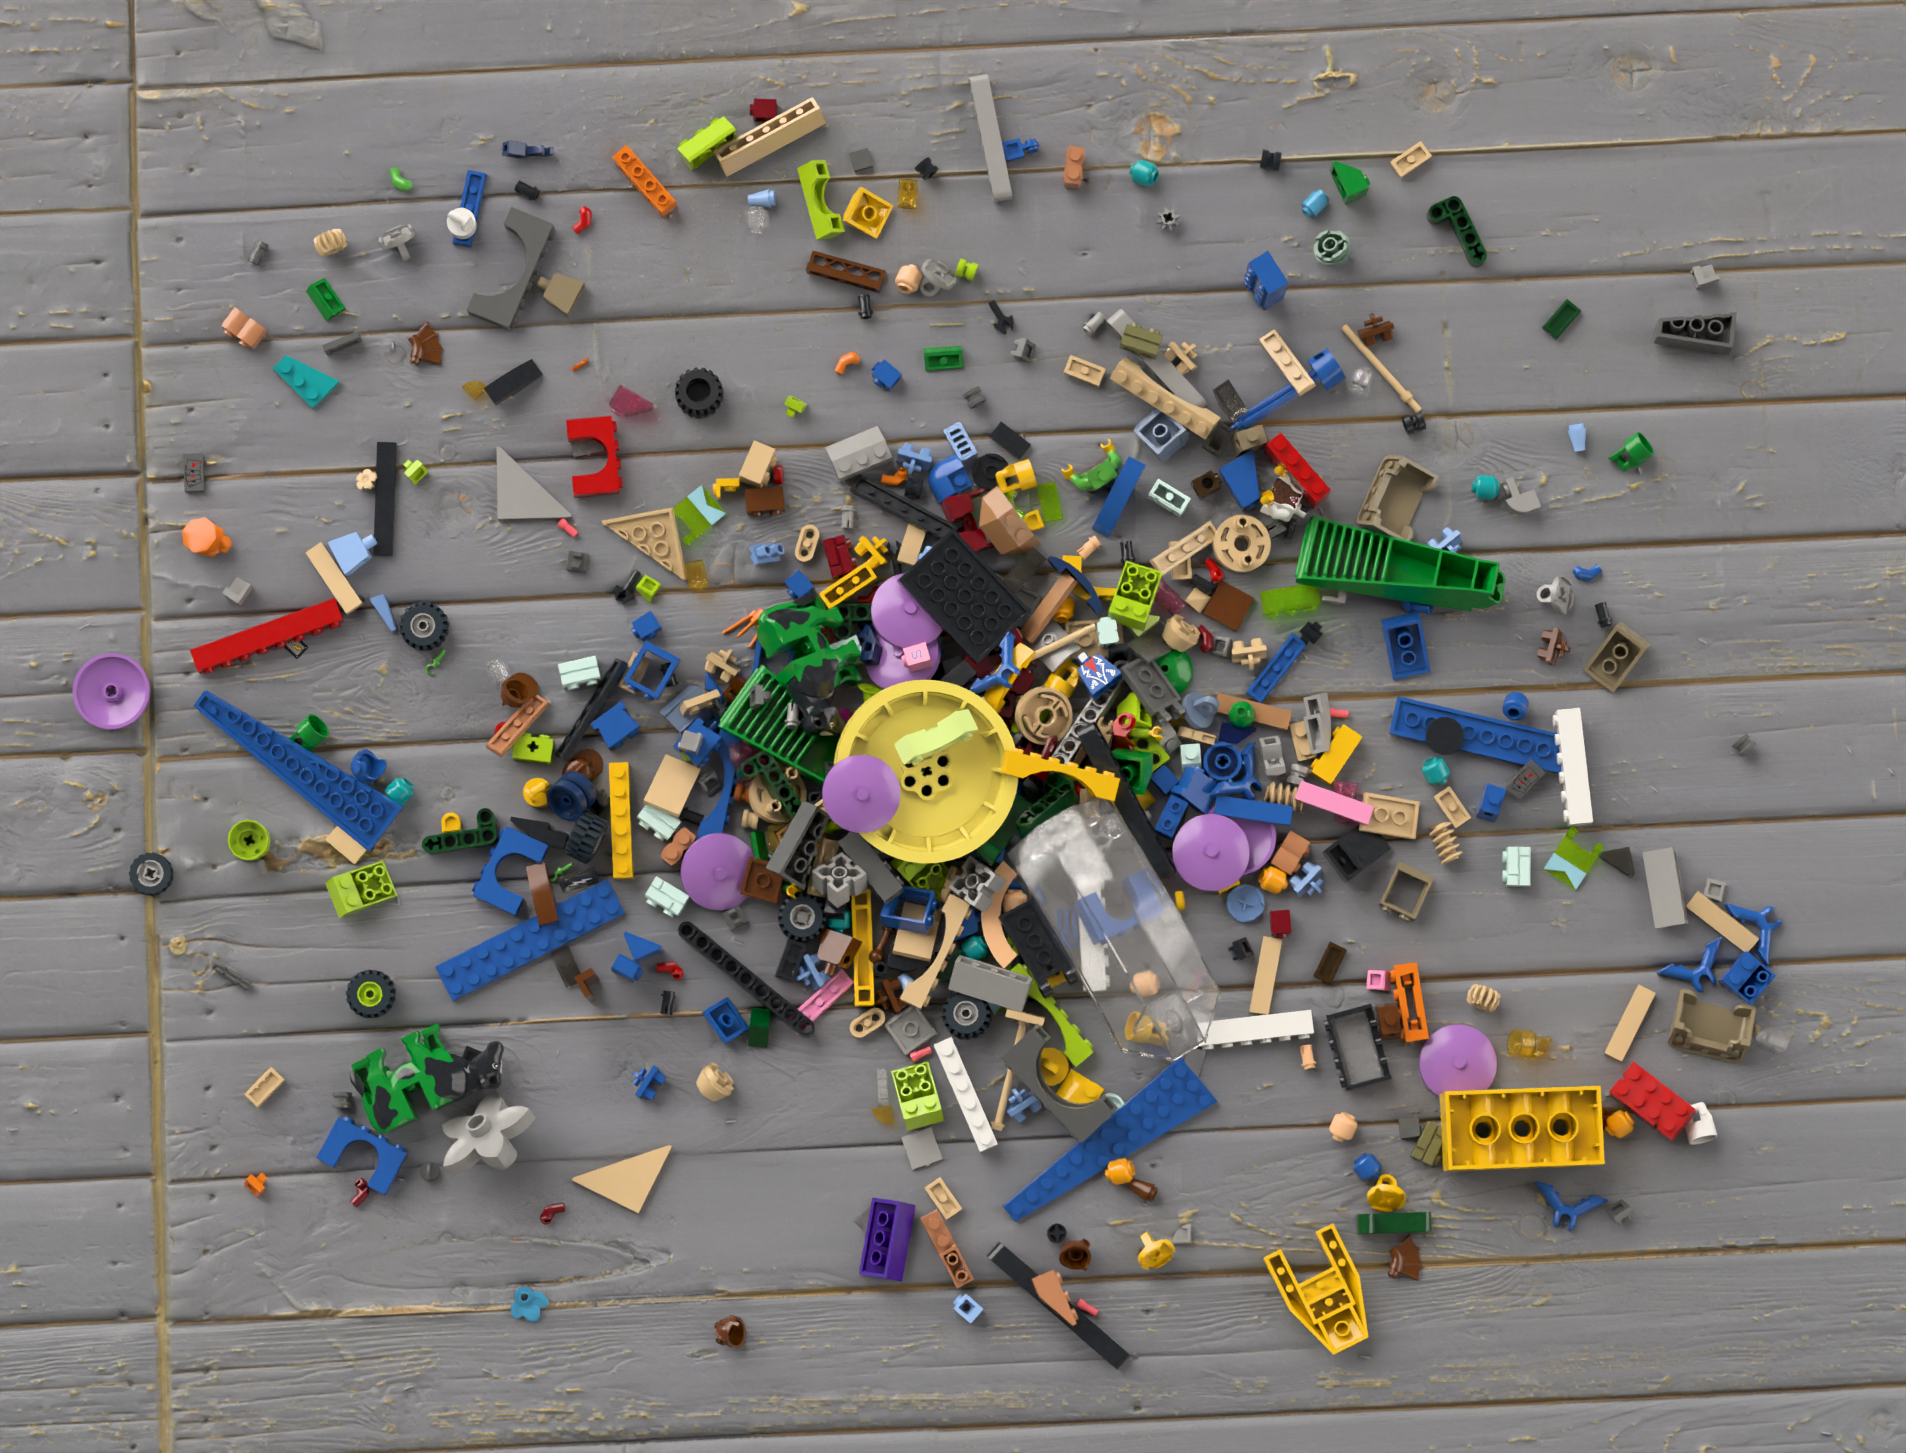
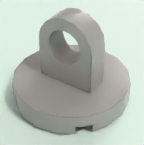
M412 225L394 227L383 234L384 238L379 237L378 242L381 248L388 249L397 246L404 261L411 258L404 243L415 235Z
M927 259L922 264L921 269L925 277L920 283V291L923 295L931 297L940 288L950 290L956 284V277L953 278L951 276L953 274L952 271L940 261L934 260L932 262L931 259ZM925 283H932L934 290H928L925 287Z
M1567 576L1555 577L1552 585H1543L1538 589L1537 599L1544 605H1552L1556 613L1566 614V611H1570L1574 600V592L1570 590L1571 580ZM1550 591V596L1543 599L1545 592Z

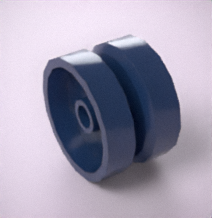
M575 771L566 772L548 789L546 794L551 810L557 816L567 821H576L595 803L597 798L596 790L591 781L583 774Z

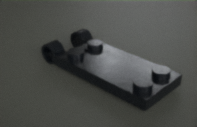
M1032 898L998 917L1044 999L1054 995L1046 979L1062 971L1069 985L1079 981L1075 970ZM1047 966H1051L1052 970H1047Z

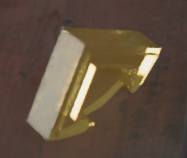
M470 381L461 387L476 401L484 393V387L487 384L480 381Z
M890 1105L871 1108L877 1120L887 1125H894Z

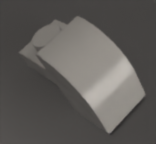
M1513 477L1505 480L1504 486H1502L1506 497L1509 496L1510 498L1505 500L1504 505L1510 512L1517 515H1526L1541 508L1534 489L1520 494Z
M1154 715L1152 716V727L1149 730L1158 726L1164 731V733L1160 732L1157 734L1164 738L1158 742L1169 755L1182 743L1169 722H1167V725L1160 727L1157 717Z
M1279 736L1259 738L1265 774L1267 776H1278L1286 773Z

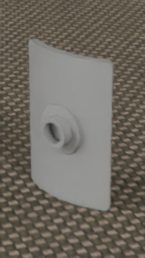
M1052 618L1033 644L1025 637L1021 639L1030 649L1036 651L1068 636V634ZM1073 641L1039 657V659L1051 672H1055L1064 661L1079 652L1081 647Z

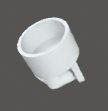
M457 208L452 210L447 218L448 229L455 238L467 239L476 231V219L468 209Z
M1699 1102L1691 1105L1695 1108L1696 1113L1699 1112L1701 1120L1693 1122L1692 1118L1685 1127L1689 1144H1702L1717 1138L1712 1115L1707 1110L1705 1103Z

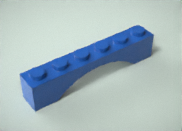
M721 729L719 735L723 739L721 741L723 744L718 752L724 765V788L716 807L700 822L697 840L713 833H727L723 832L725 824L728 825L730 820V813L727 812L728 807L733 805L734 795L731 793L732 788L736 787L738 777L735 774L736 769L742 763V757H739L740 750L745 749V743Z

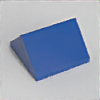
M624 932L626 942L637 963L659 954L663 950L659 944L629 932Z
M728 997L702 1012L725 1046L749 1029V1026Z

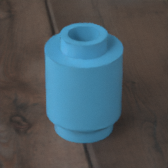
M1319 189L1316 192L1314 191L1301 204L1302 212L1309 218H1315L1327 206L1329 197Z

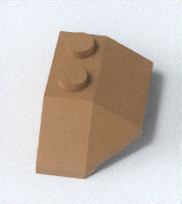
M998 486L982 497L979 526L1001 555H1025L1040 544Z

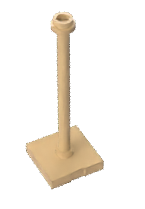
M1007 1008L1005 1017L1017 1019L1019 1024L1014 1045L1024 1037L1026 1027L1030 1023H1038L1040 1026H1043L1045 1017ZM1010 1069L1007 1070L995 1122L991 1121V1128L999 1131L1005 1128V1124H1002L1015 1074Z

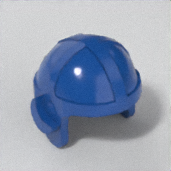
M364 749L356 753L351 762L350 769L355 778L363 783H371L383 774L387 763L385 759L379 760L373 752Z

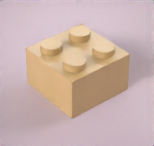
M754 440L740 471V482L754 488L767 487L771 477L769 476L770 469L774 470L778 461L775 449Z

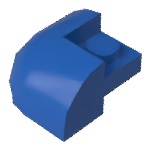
M956 454L938 462L929 472L928 483L939 505L945 498L957 495L973 486Z

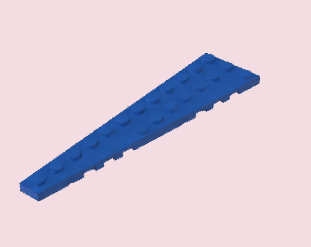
M207 690L202 693L194 704L196 709L367 851L373 849L404 808V806Z
M1179 1057L1118 1108L1082 1143L1079 1141L1006 1202L1003 1208L1016 1222L1108 1167L1110 1161L1124 1158L1218 1101L1182 1057Z

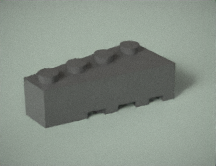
M1737 312L1722 315L1721 313L1713 314L1710 316L1694 315V317L1685 318L1684 316L1659 318L1655 327L1653 344L1729 355L1733 348Z
M803 801L768 862L766 869L789 884L804 890L806 876L810 874L812 868L810 864L813 855L816 856L818 851V840L822 839L829 818L828 813L818 806Z
M850 832L837 842L841 851L852 860V864L854 866L858 865L867 873V882L870 883L872 889L885 905L904 892L902 887L904 883L900 877L892 875L890 872L892 868L886 860L882 862L878 857L881 854L874 846L870 847L859 833Z

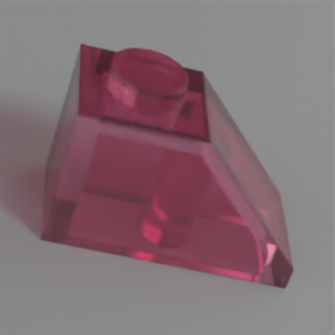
M622 385L619 386L609 402V406L612 408L611 412L619 417L621 415L628 417L652 411L654 408L653 403Z

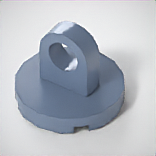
M1195 691L1185 695L1182 700V706L1186 711V715H1184L1185 720L1195 729H1204L1210 726L1213 722L1214 714L1217 713L1220 705L1216 698L1205 696Z

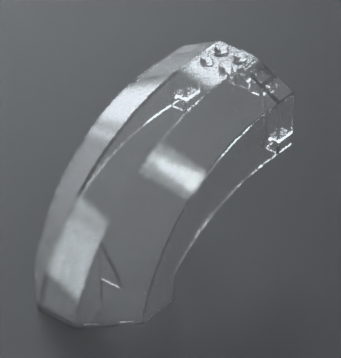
M1099 798L1071 806L1038 825L1008 853L1009 859L1017 873V877L1030 898L1035 902L1119 1050L1126 1053H1138L1141 1056L1151 1058H1164L1167 1061L1173 1062L1206 1043L1208 1031L1215 1015V1007L1221 992L1181 915L1113 803Z

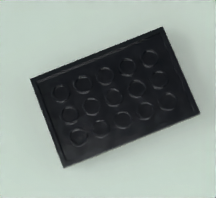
M953 528L897 580L976 665L1003 640L1008 631H1013L1031 613V610Z

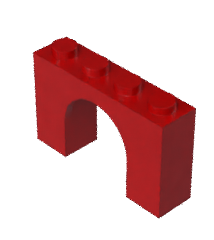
M612 416L566 420L568 442L593 440L600 443L608 454V461L601 471L595 474L572 476L574 498L619 494V488H623L622 477H618L621 463L620 458H616V451H619L618 439L614 440V432H617L616 421H612Z
M1281 432L1266 444L1263 453L1275 466L1281 464L1293 476L1302 490V498L1313 510L1328 498L1331 489Z

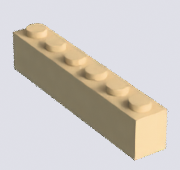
M812 97L713 150L719 166L726 177L819 128L826 124L820 107Z

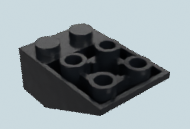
M1360 824L1322 853L1345 883L1391 849L1380 834L1359 831Z

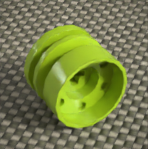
M243 820L231 828L227 841L229 849L235 856L242 860L254 861L266 855L270 848L271 838L266 827L259 822ZM252 835L255 843L247 846L248 842L245 839L246 837L250 838Z

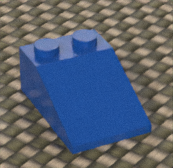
M1414 612L1381 619L1393 680L1431 672L1419 613Z

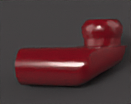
M1201 624L1197 628L1200 632L1199 636L1202 638L1200 650L1203 653H1208L1214 647L1213 635Z
M358 1178L355 1181L357 1194L350 1200L356 1208L369 1196L368 1182L363 1178Z
M564 1202L547 1205L540 1214L541 1223L548 1225L556 1213L565 1212Z

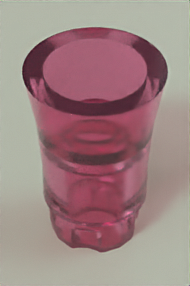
M1161 577L1154 602L1174 616L1186 603L1179 598L1180 596Z
M1333 781L1335 793L1356 800L1359 783ZM1335 814V822L1353 823V820Z

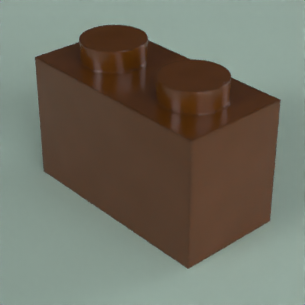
M783 486L745 489L747 515L756 518L762 517V514L770 513V516L781 515V512H785Z

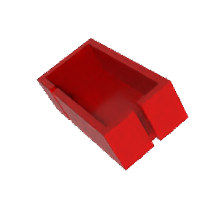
M1634 1061L1624 1072V1080L1620 1078L1609 1091L1612 1098L1654 1130L1657 1128L1658 1133L1671 1143L1696 1114L1694 1107Z

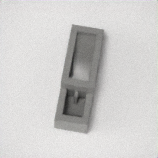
M1327 693L1304 697L1307 716L1303 718L1311 755L1329 751L1331 716Z

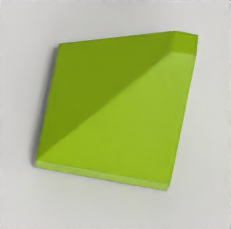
M645 574L636 586V590L650 603L660 588L661 583Z

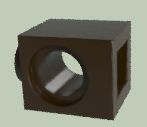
M1210 470L1192 480L1191 486L1198 498L1202 500L1220 490V483L1222 481L1217 473L1214 474ZM1209 480L1213 486L1207 489L1203 487L1202 482Z

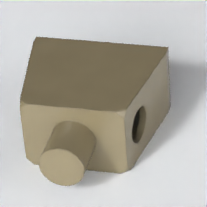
M555 273L551 281L541 277L537 287L545 291L543 299L548 304L569 318L585 288V284L583 281Z
M1263 425L1237 432L1230 439L1236 457L1242 456L1250 450L1254 452L1263 449L1269 442Z

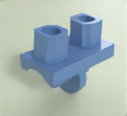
M904 443L902 449L899 448L896 462L903 464V468L909 469L908 475L912 476L913 470L921 472V469L925 471L930 470L932 462L930 449L921 448V452L918 454L913 452L914 446L909 443Z
M1446 527L1441 532L1444 540L1439 543L1435 538H1432L1427 542V546L1457 553L1461 548L1459 546L1462 542L1461 534L1458 530L1453 531L1451 528Z
M767 543L749 547V550L752 552L750 558L754 565L781 561L780 556L784 554L781 543Z
M1306 862L1301 869L1307 876L1302 880L1297 875H1294L1289 880L1290 885L1299 898L1305 892L1309 895L1314 891L1318 894L1322 892L1319 887L1323 883L1320 879L1324 874L1322 868L1318 864L1315 866L1310 862Z
M817 954L803 956L800 963L801 967L798 968L800 976L796 978L797 982L803 980L806 986L811 984L814 991L820 989L830 979V975L823 973V971L818 973L815 966L822 962L817 958Z
M1014 1088L1012 1090L1014 1096L1008 1099L1011 1104L1006 1107V1112L1020 1123L1026 1118L1022 1111L1029 1106L1034 1113L1042 1107L1038 1100L1039 1098H1036L1031 1091L1027 1093L1023 1089L1017 1092Z

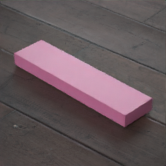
M1304 781L1300 782L1294 799L1364 825H1368L1374 806Z
M841 969L801 1005L798 1010L813 1022L853 986L854 981ZM796 1013L789 1016L787 1020H795L797 1017ZM803 1024L801 1031L805 1030L809 1024Z

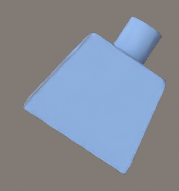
M358 532L329 541L328 544L343 573L349 576L372 558L368 549L377 545V541L372 534L363 539Z

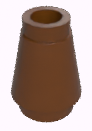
M1135 1178L1128 1185V1188L1144 1201L1152 1202L1158 1191L1155 1184Z

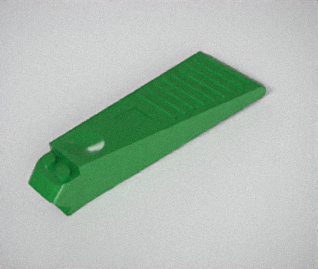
M1311 516L1306 524L1295 572L1296 583L1301 585L1470 612L1472 608L1485 609L1501 603L1506 583L1505 575L1499 570L1500 563L1469 557Z
M761 665L759 669L756 668L719 720L720 724L717 727L759 752H769L775 761L787 768L794 767L793 770L796 768L798 774L823 787L826 778L824 762L834 761L839 739L836 737L820 738L816 735H807L804 729L800 730L799 726L797 729H788L785 724V720H787V706L792 703L793 707L795 702L792 701L783 682L765 666ZM755 685H763V691L771 692V700L764 702L759 708H750V688ZM799 708L798 720L801 722L804 719V715Z

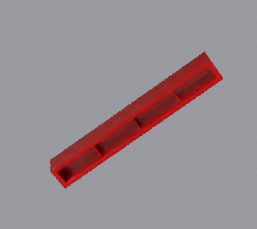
M333 598L191 649L190 652L197 672L207 675L213 673L215 668L221 667L223 669L230 667L232 662L237 660L240 662L247 661L251 655L257 654L259 656L269 652L268 649L274 647L276 649L287 646V642L294 641L295 643L305 639L304 636L310 634L312 636L319 635L326 628L336 629L341 626L340 623H343L344 619L337 600Z

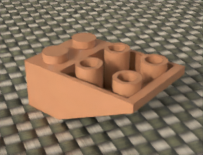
M1054 1270L1032 1278L1031 1280L1038 1297L1071 1326L1076 1325L1075 1320L1078 1319L1075 1309H1070L1068 1302L1071 1300L1067 1290L1063 1291L1060 1284L1063 1281L1059 1272L1055 1273Z

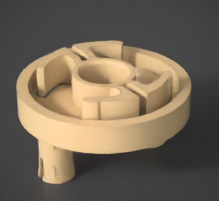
M1236 515L1228 518L1217 528L1213 537V551L1217 560L1223 567L1236 573H1247L1257 569L1265 562L1271 548L1270 535L1266 527L1259 520L1248 515ZM1237 538H1244L1248 542L1246 551H1239L1235 548L1234 542Z
M1036 687L1024 695L1018 696L1020 700L1016 699L1015 722L1019 732L1025 739L1039 745H1046L1049 737L1055 735L1059 741L1066 735L1071 726L1073 714L1071 704L1063 693L1050 687ZM1048 709L1050 711V718L1046 719L1047 722L1041 723L1039 715L1041 711Z
M779 766L798 798L800 794L799 800L801 803L806 801V787L798 775L797 769L793 770L794 767ZM770 774V780L776 782V777ZM758 776L754 777L749 787V802L754 812L761 819L769 823L783 824L789 822L785 820L779 811L782 807L781 802L778 801L776 803L777 800L771 798ZM781 791L783 798H786V793Z

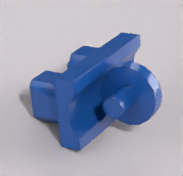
M655 1065L652 1066L646 1078H644L647 1070L644 1068L641 1069L639 1074L635 1071L632 1073L636 1077L632 1083L633 1085L638 1086L643 1081L635 1094L639 1098L643 1097L652 1101L657 1092L649 1088L650 1083L654 1081L661 1086L666 1079V1076Z

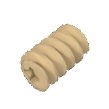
M1274 781L1267 786L1264 802L1270 800V803L1277 802V804L1281 805L1283 803L1288 806L1292 805L1294 812L1300 807V813L1303 807V802L1294 800L1297 787L1290 791V785H1287L1283 790L1282 783H1279L1277 788H1275Z
M1443 822L1428 828L1433 829L1429 835L1431 837L1436 836L1432 843L1439 844L1435 850L1442 851L1438 858H1445L1441 865L1459 859L1458 856L1462 853V851H1456L1460 844L1453 843L1457 837L1450 836L1454 829H1447L1451 822Z

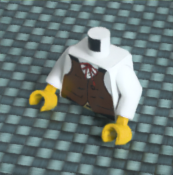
M1278 464L1274 472L1276 475H1280V477H1277L1271 490L1262 493L1261 503L1263 506L1260 512L1270 515L1273 519H1281L1286 522L1290 521L1293 513L1304 518L1309 508L1299 503L1303 494L1293 486L1288 474H1285L1288 471L1281 464Z

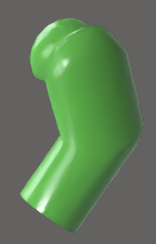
M398 167L390 169L392 184L395 188L401 191L412 189V182L400 177Z

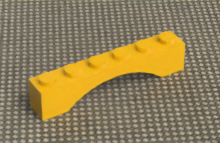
M1012 748V751H1005L1000 773L1024 778L1041 771H1058L1079 781L1091 796L1115 801L1120 778L1114 777L1115 773L1104 771L1103 774L1096 773L1097 769L1085 766V770L1078 768L1079 764L1067 762V765L1061 764L1060 759L1049 757L1048 760L1041 759L1042 755L1031 752L1030 756L1023 754L1024 750Z
M628 762L609 763L614 880L634 879L630 814V767Z
M867 889L856 897L851 895L853 938L862 941L854 957L855 1007H875L873 963L869 960V953L873 950L871 890Z

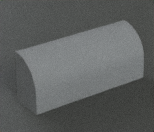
M1671 847L1642 852L1655 929L1689 924L1676 848Z
M959 955L955 961L948 989L1022 1012L1033 978Z

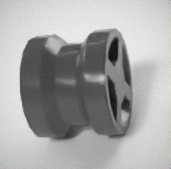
M979 386L963 394L964 399L969 402L968 406L970 409L986 401L985 396H982L980 393L981 389Z
M1746 733L1732 747L1738 749L1743 757L1756 743L1750 741Z
M333 1092L335 1100L332 1108H352L350 1103L351 1092Z

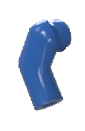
M1598 564L1589 570L1581 568V566H1576L1573 569L1575 577L1583 581H1590L1602 572Z

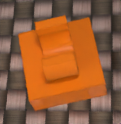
M263 1173L257 1178L251 1174L246 1178L244 1185L258 1198L265 1189L263 1184L266 1182L267 1177Z

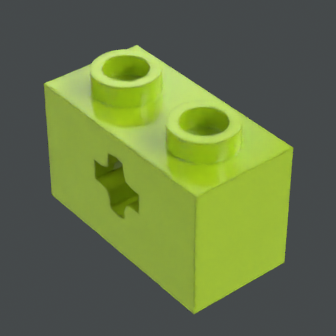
M524 733L514 743L513 760L552 764L555 742L553 739H550L551 736L539 735V738L531 737L532 734ZM533 743L538 747L534 752L529 748L533 746Z

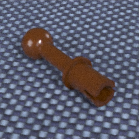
M881 926V929L884 931L876 949L869 953L870 962L875 964L878 961L884 960L883 950L890 934L896 933L894 931L895 928Z

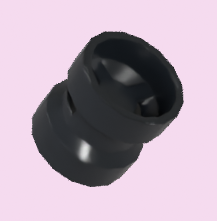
M1263 149L1260 168H1272L1274 171H1279L1282 152L1271 153L1269 150Z
M1421 411L1414 413L1413 416L1407 415L1402 417L1407 435L1414 433L1415 430L1422 431L1426 429Z

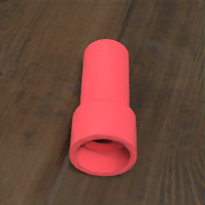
M564 518L557 524V526L564 529L573 538L578 534V531L569 525Z
M1330 708L1331 718H1348L1349 711Z
M928 1046L909 1055L914 1063L920 1058L932 1054V1051Z
M1082 1299L1076 1305V1308L1084 1310L1094 1317L1098 1312L1096 1308L1090 1306Z

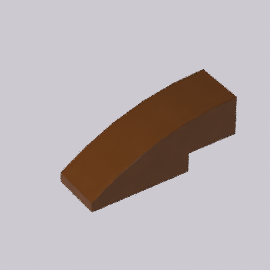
M545 862L527 866L530 890L540 927L559 922L554 890L551 886L547 865Z

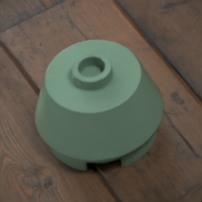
M1325 230L1316 237L1314 255L1319 262L1330 267H1338L1347 261L1350 252V240L1344 233L1339 230Z

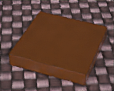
M1221 581L1203 615L1237 632L1255 598Z
M749 857L740 894L778 904L784 880L766 869L769 861Z

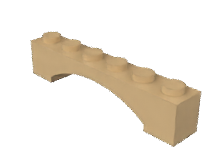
M1124 357L1117 364L1110 377L1111 380L1205 440L1213 433L1221 417L1207 408L1190 404L1168 392L1142 371L1141 366L1127 357Z
M949 894L941 913L945 914L946 919L945 936L941 949L933 964L921 977L912 983L908 981L900 997L901 1001L920 1010L923 1006L927 1007L931 998L928 994L931 988L935 990L939 979L936 977L939 971L943 972L947 965L945 958L947 954H952L956 946L953 941L956 936L960 937L964 929L961 924L964 919L968 920L972 912L970 903Z

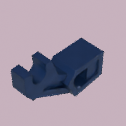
M512 140L503 142L502 156L519 159L526 158L527 156L546 157L554 155V147L551 146L547 148L544 145L527 146L524 142Z
M859 622L858 627L863 629V631L856 633V635L860 639L865 640L862 644L860 661L867 666L879 665L883 648L879 643L874 627L867 622Z

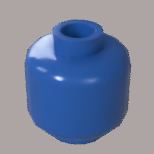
M1520 692L1509 693L1505 697L1502 707L1504 715L1511 720L1522 719L1527 713L1529 701Z
M1365 1152L1354 1161L1353 1170L1362 1181L1365 1182L1370 1179L1373 1182L1381 1176L1379 1171L1382 1169V1165L1373 1154L1367 1155Z

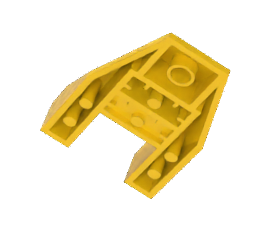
M1332 1223L1314 1232L1332 1268L1298 1284L1281 1249L1262 1259L1289 1311L1334 1355L1368 1338L1360 1276Z

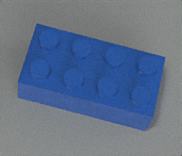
M1269 251L1248 263L1244 285L1249 292L1252 290L1255 295L1254 301L1258 307L1262 306L1266 310L1284 299L1289 282Z

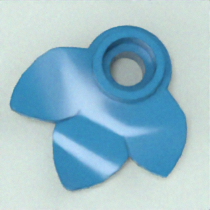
M519 1287L514 1294L515 1301L511 1305V1314L514 1319L524 1316L528 1321L536 1323L540 1317L539 1308L549 1306V1301L540 1291L533 1292L529 1287ZM524 1293L528 1295L525 1300L521 1299V1295Z

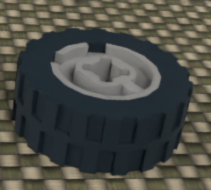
M154 852L141 854L137 859H134L133 864L130 866V882L135 889L145 895H159L165 892L171 885L174 873L172 865L160 854Z

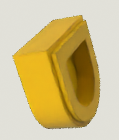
M1038 509L1027 513L1023 517V521L1032 532L1044 528Z
M447 813L443 816L441 820L442 833L462 831L461 819L457 814Z
M1176 891L1177 910H1185L1184 892Z

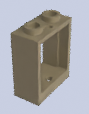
M1399 861L1379 902V905L1382 906L1381 909L1390 914L1392 912L1400 914L1399 918L1404 921H1414L1434 877ZM1399 872L1425 884L1412 913L1386 902Z

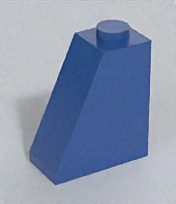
M1250 450L1220 468L1218 472L1242 511L1253 509L1257 506L1256 502L1259 501L1254 452Z

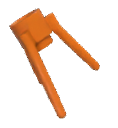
M761 608L756 612L753 610L748 616L724 630L722 634L732 631L750 619V623L737 635L740 638L752 626L758 627V619L763 610ZM757 633L753 638L752 642L750 643L749 648H752L756 643L758 638Z

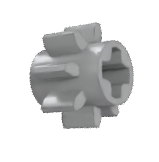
M1165 207L1163 214L1158 212L1157 216L1161 219L1157 220L1156 224L1162 225V231L1166 228L1172 232L1173 225L1178 227L1179 223L1175 220L1179 219L1180 215L1174 214V208L1169 211ZM1171 217V221L1166 223L1165 218Z

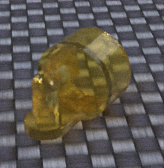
M1516 1028L1511 1031L1508 1037V1052L1511 1057L1530 1060L1544 1058L1548 1042H1551L1552 1038L1535 1035L1532 1030ZM1537 1041H1540L1538 1049H1536Z

